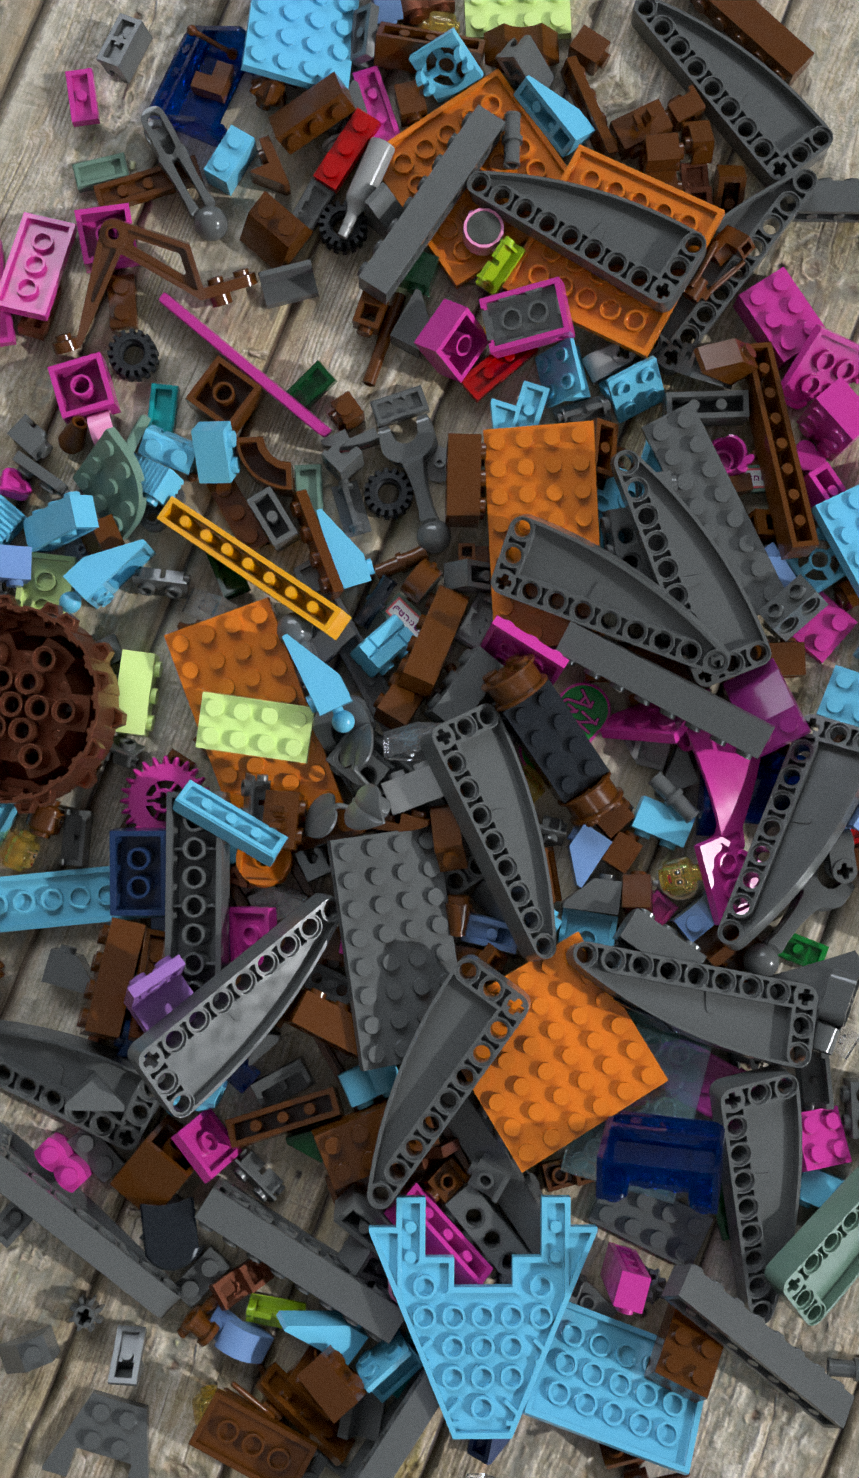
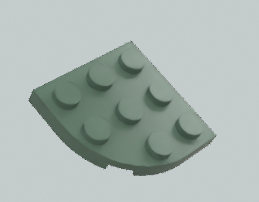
M111 427L104 431L73 476V479L85 495L93 496L95 510L102 518L112 514L123 540H126L142 520L146 509L147 497H143V487L141 484L145 479L136 456L116 428Z

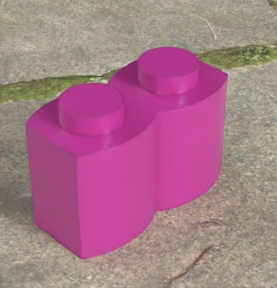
M55 1132L34 1151V1154L42 1167L53 1172L58 1184L66 1191L73 1193L94 1172L86 1161L68 1144L67 1141L69 1139L65 1135Z

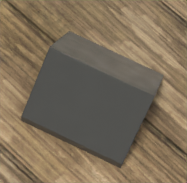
M97 1071L65 1099V1110L124 1112L125 1105L123 1100Z

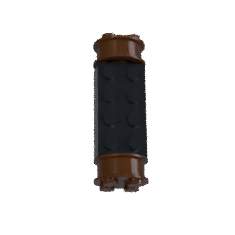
M516 653L505 661L506 665L498 671L494 669L482 677L484 683L481 686V690L488 692L496 703V712H499L512 736L554 798L558 800L559 806L566 807L571 814L570 822L572 825L581 826L585 824L586 827H591L600 821L602 815L622 805L623 800L621 798L624 791L621 787H615L610 779L611 771L607 768L571 714L546 673H540L533 663L535 656L533 654L520 656L519 653Z

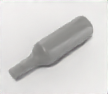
M372 137L347 191V213L337 234L342 239H348L357 217L365 211V200L381 184L394 155L395 148L381 138Z

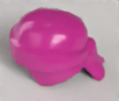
M730 434L712 441L729 477L746 472L748 465L755 458L753 454L748 455L746 444L736 435Z

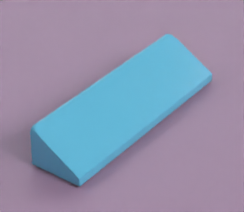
M192 780L188 781L174 801L173 810L268 867H271L288 839L284 834L269 828L267 824Z

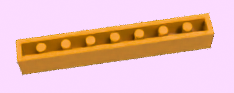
M170 497L157 516V519L171 530L291 611L300 615L335 641L352 617L341 608L175 497Z

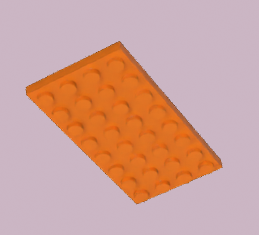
M593 420L483 430L484 443L487 445L485 470L491 577L510 523L520 515H534L600 546ZM525 520L519 522V531L523 535H528L531 529L529 523ZM511 547L509 550L511 559L519 561L521 559L520 550L516 547ZM507 574L501 577V580L504 581V586L511 583L508 580L509 576ZM528 583L526 585L527 594L531 597H536L538 595L537 587L532 583ZM491 585L493 621L498 615L503 619L511 621L525 633L535 636L548 647L558 646L570 623L569 620L495 592ZM553 593L551 598L553 604L558 607L563 606V596L559 593ZM579 603L577 608L579 614L585 617L590 616V607L585 603ZM593 630V631H595V632H597V633H599V634H601L602 636L605 637V634H604V633H601V632H598V631H596V630Z
M270 597L164 635L197 727L204 691L309 706L287 646L282 644L277 636V625L279 622ZM313 728L308 763L206 749L221 791L230 793V803L239 809L244 806V796L241 795V782L243 779L245 780L246 773L255 775V779H257V774H267L268 780H271L270 790L300 792L305 796L304 800L308 801V810L314 800L325 793L333 794L335 796V803H344L334 772L330 769L331 764L326 761L327 753L315 735ZM259 800V805L265 804V800Z

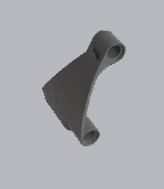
M855 950L771 976L773 978L808 984L816 990L818 1004L812 1049L831 1056L833 1055L841 1028L847 1023L859 988V955ZM715 982L716 986L719 989L723 987L722 984ZM744 982L742 985L743 990L748 994L750 992L749 982ZM772 985L770 995L775 999L777 997V990ZM798 993V1000L803 1001V996ZM796 1019L793 1023V1028L798 1033L801 1027Z

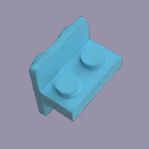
M566 338L535 357L541 386L550 388L545 403L547 408H553L564 401H583L591 397L579 346L575 345L574 338Z
M653 355L598 383L600 392L613 405L616 420L619 423L660 403L665 395L658 362Z
M399 1328L389 1344L382 1340L371 1350L365 1351L359 1357L355 1366L367 1393L372 1392L383 1403L413 1376L423 1364L418 1352L405 1339Z

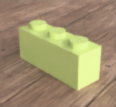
M122 649L118 676L119 708L127 713V722L125 726L116 729L115 733L148 737L149 731H153L155 716L152 715L153 704H157L159 689L155 688L157 677H161L163 662L159 661L160 657L158 655Z

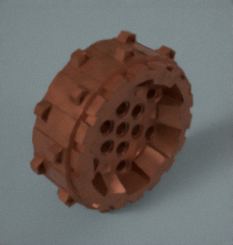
M6 594L0 595V721L3 726L0 733V803L14 804L18 814L35 813L37 806L47 807L54 804L55 799L70 793L77 786L90 789L97 782L96 768L108 755L114 742L113 738L116 729L126 725L127 713L119 708L120 692L118 681L110 665V660L115 652L109 643H96L91 638L92 636L79 626V619L68 612L63 614L62 606L47 602L40 610L25 605L22 607L18 605L14 596ZM49 654H51L52 662L47 667L45 663L46 658ZM8 673L9 682L7 685H4L3 678ZM34 676L36 683L31 689L29 681ZM18 699L19 707L14 711L13 703ZM44 702L46 709L45 712L41 715L39 712V707L41 703ZM70 705L72 707V715L67 718L65 711ZM25 725H28L29 727V733L27 737H24L23 735V728ZM37 750L39 760L37 763H34L32 757L33 753Z

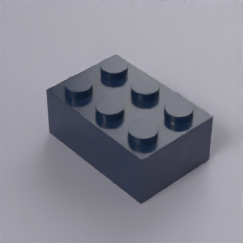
M115 828L110 830V916H165L166 828Z

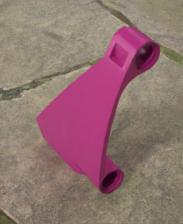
M688 728L677 744L685 752L693 750L703 775L716 818V830L710 838L720 836L729 840L731 844L739 849H744L743 825L751 801L761 757L757 759L752 756L751 760H748L735 752L736 747L728 743L722 746L709 739L710 733L702 729L698 733Z

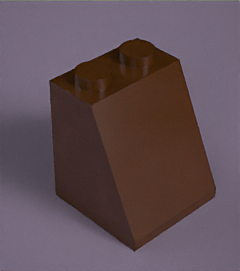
M169 1114L144 1140L110 1183L111 1186L139 1210L140 1204L166 1205L194 1171V1168L171 1139L184 1126Z

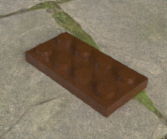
M219 1388L214 1393L188 1443L249 1478H302L318 1448L317 1442Z

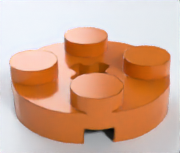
M237 849L236 866L242 877L253 886L268 888L281 884L286 880L287 875L291 871L293 865L292 851L281 850L271 867L262 866L261 862H257L255 858Z

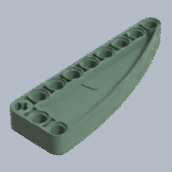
M859 1166L775 1255L765 1269V1278L784 1303L810 1326L817 1325L822 1321L859 1276Z

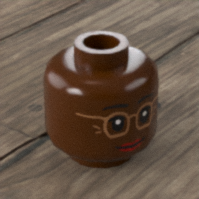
M55 799L54 804L47 807L37 806L35 813H28L25 823L30 828L29 832L50 839L51 835H58L66 817L64 809L59 807L61 801Z

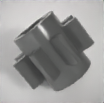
M645 1266L651 1277L646 1302L654 1305V1302L659 1298L664 1299L661 1295L666 1286V1278H661L660 1269L653 1270Z
M82 1294L79 1298V1304L72 1303L69 1309L74 1314L69 1319V1322H74L78 1326V1332L82 1328H88L89 1332H92L95 1328L94 1322L101 1324L104 1320V1317L99 1313L103 1310L105 1304L99 1305L96 1301L97 1295H94L92 1299H86V1296ZM85 1309L90 1311L89 1317L84 1316Z

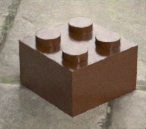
M218 355L185 399L191 409L208 421H231L232 431L234 430L237 434L264 399L265 395L259 384Z

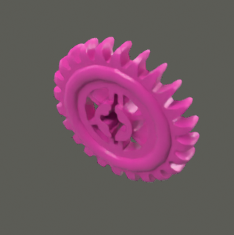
M165 755L162 764L159 763L156 757H153L152 766L144 761L142 762L143 772L135 768L133 769L136 779L126 778L131 788L121 789L122 792L128 794V798L120 800V803L128 805V808L121 811V814H130L131 817L125 824L136 823L135 828H166V821L158 820L161 813H166V808L164 809L163 804H159V802H148V800L164 798V793L167 796V792H174L177 785L183 789L189 780L194 781L200 786L206 780L205 777L196 779V775L199 772L198 768L190 772L188 771L189 761H186L180 767L179 757H175L173 763L170 764L168 756ZM166 780L174 782L170 789L160 788L158 782ZM155 785L157 791L152 796H147L151 787ZM147 806H153L157 811L155 817L150 814Z

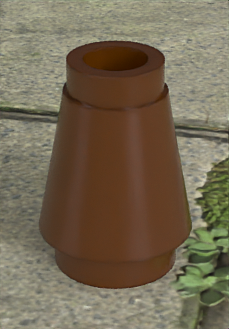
M74 416L58 436L59 446L65 453L77 454L85 447L88 424L83 416Z
M448 895V903H445L450 936H466L473 905L468 895Z

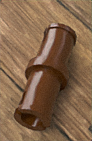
M418 546L402 554L398 552L395 554L396 557L373 567L380 580L383 574L387 577L400 572L404 574L408 572L407 569L418 565L425 558L428 561L430 559L426 550Z

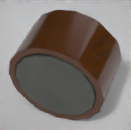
M425 558L404 581L400 591L407 596L408 601H414L419 605L439 583L444 573L436 567L437 564L435 562L431 563Z

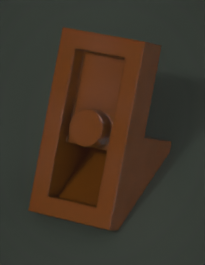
M269 135L259 138L261 149L257 153L262 166L250 170L251 181L256 185L282 195H290L289 181Z

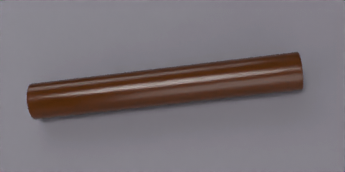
M395 292L392 296L362 381L367 386L375 387L391 342L390 334L399 320L406 300V296L402 293Z

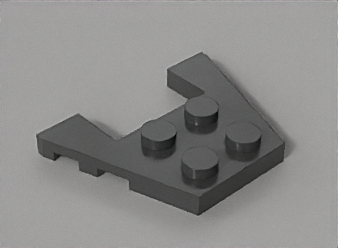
M95 1389L43 1464L42 1470L66 1477L69 1473L75 1449L79 1448L131 1464L128 1478H149V1405Z

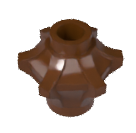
M264 76L252 79V86L249 91L256 97L255 104L260 109L270 111L273 107L282 108L286 105L285 82Z

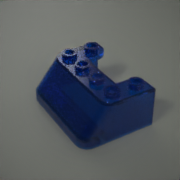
M619 1111L613 1116H608L597 1154L596 1199L618 1202L627 1197L631 1185L639 1186L643 1189L655 1188L669 1190L674 1193H689L688 1205L690 1208L700 1214H717L722 1181L725 1128L713 1121Z

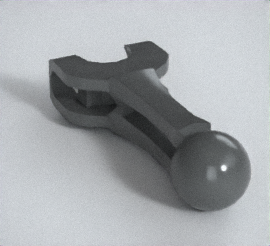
M157 106L146 108L141 114L145 139L158 159L159 167L167 175L178 192L190 218L194 219L196 233L206 241L221 239L228 229L226 214L215 206L216 201L199 177L187 148L180 143L165 112ZM151 116L160 117V119H154L148 122V119ZM175 163H180L204 204V207L201 209L198 208L175 168Z
M427 414L417 417V435L409 443L397 442L394 433L388 426L379 428L378 436L383 454L391 463L404 468L413 487L419 510V520L422 523L417 531L419 546L424 548L427 553L438 554L449 546L451 531L446 523L439 520L429 489L428 461L436 452L438 440L431 419Z
M295 612L283 616L277 625V636L281 643L286 646L282 636L288 634L320 659L314 642L311 639L313 633L312 624ZM350 695L353 702L343 706V709L352 713L358 728L370 723L374 731L376 729V721L367 702L358 696ZM317 712L313 719V731L322 747L331 753L340 742L338 733L332 726L333 713L330 712L320 716Z
M818 867L804 887L792 899L781 921L769 936L761 943L753 944L747 948L743 955V966L747 973L768 977L773 976L779 967L778 954L783 952L788 941L800 925L816 911L826 912L841 907L853 892L854 884L851 882L847 884L837 882L832 888L828 889L822 886L818 880Z

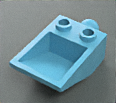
M144 539L83 557L63 576L75 591L62 594L59 599V605L62 606L64 612L68 613L77 612L81 607V600L83 598L96 609L100 606H107L114 599L113 594L135 574V570L141 569L156 553Z
M288 634L283 635L282 638L310 694L305 698L312 713L318 712L320 716H324L332 712L333 728L340 733L349 732L354 727L355 719L352 713L343 709V706L353 702L342 677Z

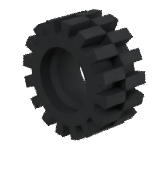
M344 200V205H340L339 201H335L334 207L329 204L327 212L323 210L321 213L322 218H319L321 240L323 244L326 243V248L329 251L333 249L335 254H339V251H342L343 255H348L347 251L349 250L353 254L356 252V247L361 249L363 241L366 242L368 228L364 212L357 217L354 229L347 240L340 238L333 231L334 224L338 220L345 218L347 213L346 200Z
M134 328L129 329V333H126L125 330L120 331L122 335L120 337L115 335L113 337L115 342H110L108 345L110 351L107 350V355L110 358L109 362L114 371L119 374L120 378L124 380L127 378L129 382H134V379L142 382V377L149 379L151 377L149 373L151 371L155 373L157 370L155 365H159V352L155 343L142 330L138 329V332H135ZM134 346L141 348L144 353L141 362L130 365L124 361V353L128 348Z
M383 468L384 471H375V475H370L368 483H365V502L369 507V511L375 513L376 517H384V520L394 518L395 520L398 519L399 515H405L406 510L410 509L411 502L413 501V488L410 479L406 478L405 473H399L398 469L395 468L393 470ZM384 485H394L399 490V497L394 503L386 504L379 499L378 492Z

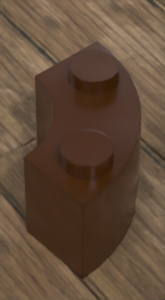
M503 23L484 33V39L486 40L484 51L485 64L499 69L501 73H505L495 58L497 54L501 53L512 38L515 37L519 43L525 35H531L548 67L560 63L558 32L543 23L527 27H516Z
M263 436L236 437L239 456L250 477L263 489L270 486L276 495L293 497L295 494L294 469L291 462L280 461L272 456L267 450Z

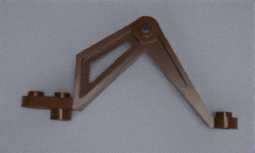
M109 218L100 227L78 335L71 336V333L67 332L55 336L56 342L52 343L55 355L81 348L120 255L126 256L201 301L210 298L213 308L232 303L233 300L230 292L257 284L255 271L249 272L248 268L239 269L233 272V277L223 279L222 275L207 279L208 284L203 285L189 242L118 218ZM111 228L117 229L119 236L112 237L109 234V230ZM138 239L179 253L186 273L178 272L133 245L134 240Z

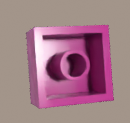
M129 203L74 210L86 273H91L100 227L103 222L109 218H118L132 223ZM111 228L109 230V234L112 237L119 236L117 229ZM120 255L115 269L137 267L140 265L126 256Z
M447 299L442 301L414 341L417 348L440 375L460 383L489 343L483 327L468 307Z
M100 352L47 367L62 419L67 425L76 415L83 416L87 420V416L110 410L112 415L121 413L107 362Z

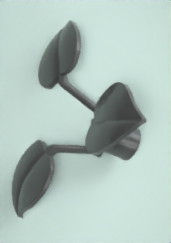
M370 723L364 724L353 731L346 738L340 750L341 765L345 768L352 767V772L364 786L352 798L351 804L335 803V796L331 793L322 794L315 799L305 818V834L307 837L320 839L328 835L336 824L338 816L336 810L346 809L344 814L345 824L354 830H365L385 824L384 818L390 811V801L382 797L379 788L374 784H370L358 770V766H364L372 754L374 736L373 727Z

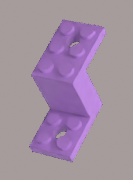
M170 955L164 957L154 965L156 968L152 970L153 972L147 976L142 972L129 981L130 985L127 987L124 1004L144 1033L193 994V991L181 975L186 964L180 955L173 959ZM196 1012L190 1016L189 1023L195 1019ZM173 1031L167 1035L166 1042L172 1038Z

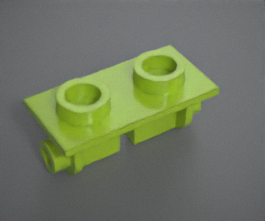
M508 236L504 240L500 239L499 245L491 255L494 258L491 262L488 260L481 272L476 275L478 279L475 283L490 294H497L526 250Z
M252 1293L247 1306L246 1321L282 1328L276 1314L279 1311H305L306 1303Z

